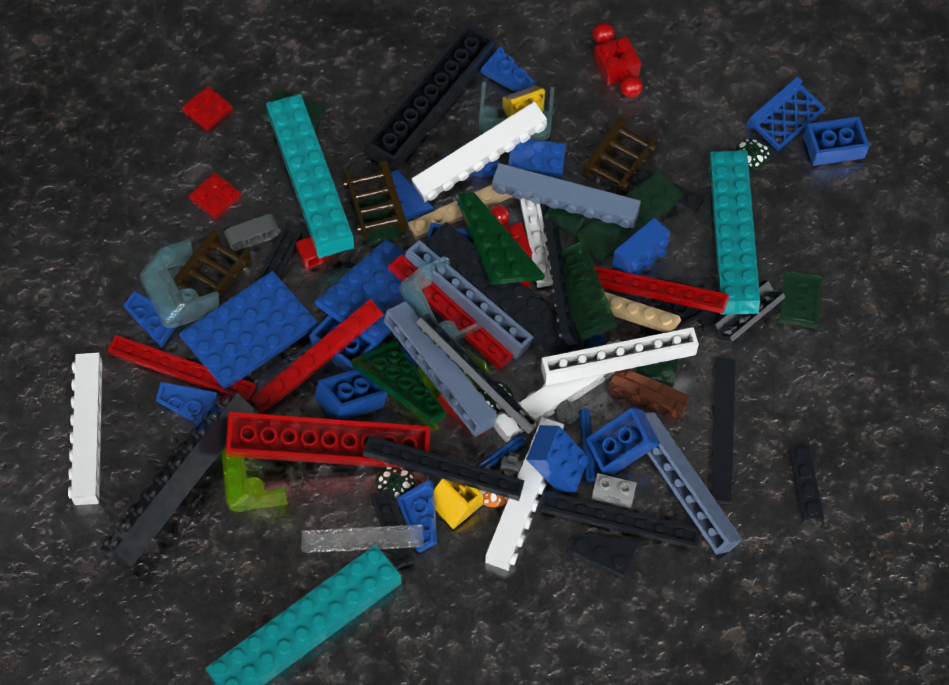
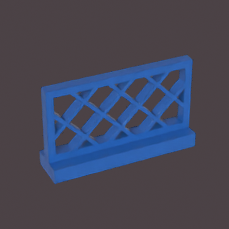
M799 77L795 78L754 113L746 124L749 129L754 128L777 151L782 149L805 129L807 124L813 122L826 110L801 85L803 81ZM800 91L805 96V100H797L796 94ZM785 103H793L794 110H785ZM797 104H804L806 111H797ZM809 105H815L819 111L809 112ZM781 113L782 120H773V114ZM785 114L794 115V121H785ZM797 115L806 116V122H798ZM762 123L770 124V131L764 130L760 125ZM773 124L782 125V132L774 131ZM786 125L794 126L795 132H786ZM774 135L783 136V142L780 145L774 140Z

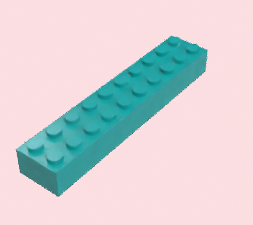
M301 94L266 103L271 126L318 258L353 249V234Z
M747 151L710 152V179L718 291L729 294V301L723 314H759L760 293Z
M374 545L206 667L209 677L215 685H265L401 584V575L378 546Z

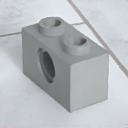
M597 473L591 501L631 510L637 483Z

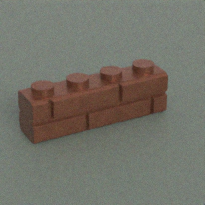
M629 369L615 371L608 391L613 396L618 398L622 396L629 399V402L634 405L640 404L645 406L650 412L664 414L671 421L681 420L690 399V395Z

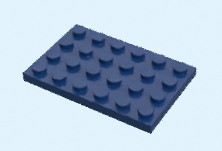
M386 239L316 300L315 305L342 323L372 299L384 316L359 336L376 347L392 332L384 322L388 309L406 301L410 307L416 310L424 301L388 269L389 265L401 254L405 257L406 252Z
M271 271L180 332L179 336L220 386L226 390L318 327V322L279 277Z

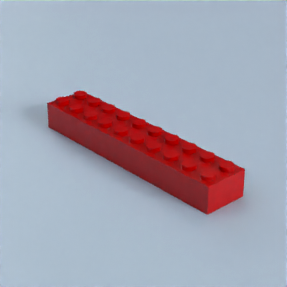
M229 412L225 456L403 468L363 456L369 435L429 452L430 426Z

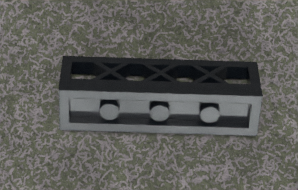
M763 280L759 284V314L721 315L711 323L718 338L733 342L785 298L784 293L775 292L769 281Z

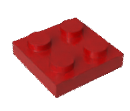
M207 86L182 106V110L208 131L233 110V106Z
M213 173L189 194V198L216 220L241 198V193L218 174Z

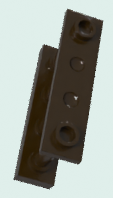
M623 117L619 118L585 163L582 177L589 179L592 174H597L617 185V195H621L623 191L626 192L631 184L630 181L638 168L658 148L657 135H654L650 142L627 130V119ZM626 137L645 147V149L639 154L618 143V139ZM616 149L636 161L630 167L610 156L609 151ZM606 161L626 172V174L620 179L601 169L599 165L601 162Z
M387 161L380 162V170L378 172L350 178L348 170H344L343 186L344 189L349 191L358 221L356 229L358 235L362 234L363 241L367 240V230L392 224L398 226L399 232L407 230L406 218ZM378 179L384 182L382 187L358 193L354 192L353 185ZM382 194L389 197L387 202L359 208L357 201ZM387 209L393 210L394 215L389 218L364 223L362 215Z
M212 230L168 285L170 294L176 298L181 293L190 295L202 302L204 313L206 315L216 309L219 300L243 269L250 265L251 257L249 250L245 249L241 255L220 244L218 233ZM218 251L236 262L229 269L209 257L213 252ZM203 265H208L225 276L218 283L200 273L199 270ZM192 279H197L214 290L207 297L189 287L188 283Z

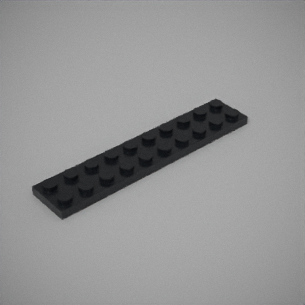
M445 222L424 243L534 337L532 343L546 355L554 356L583 350L589 344L590 340L575 327L576 344L569 346L565 340H561L558 334L560 326L556 319L557 313L520 282L491 285L475 245L449 223Z

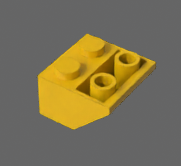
M533 86L504 96L502 108L508 118L533 102L543 112L545 90L544 88Z
M442 479L434 489L435 511L454 529L483 505V494L478 489Z

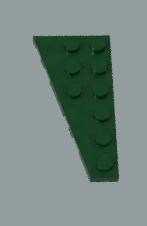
M475 192L457 193L456 201L491 285L543 280L545 277L544 273Z
M393 340L352 359V366L429 425L445 418V409L438 399L432 396L430 393L431 389L423 383L422 376L414 364L406 358L405 351L399 348L397 340Z

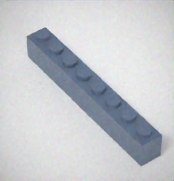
M501 163L498 164L492 181L493 191L498 194H508L517 199L530 200L535 204L541 203L554 209H564L569 213H579L587 218H597L606 223H616L624 228L635 227L640 211V200Z
M418 240L407 250L405 257L511 352L516 360L529 348L534 337L424 243Z
M406 301L388 309L384 318L385 324L472 434L476 437L493 428L498 418L496 411L489 406L484 396L477 391L472 381L462 372L460 366L451 361L447 353L443 349L438 348L433 343V339L419 329V325L416 322L420 318L415 310Z
M654 412L645 413L660 442V445L647 452V454L716 555L730 552L743 539Z

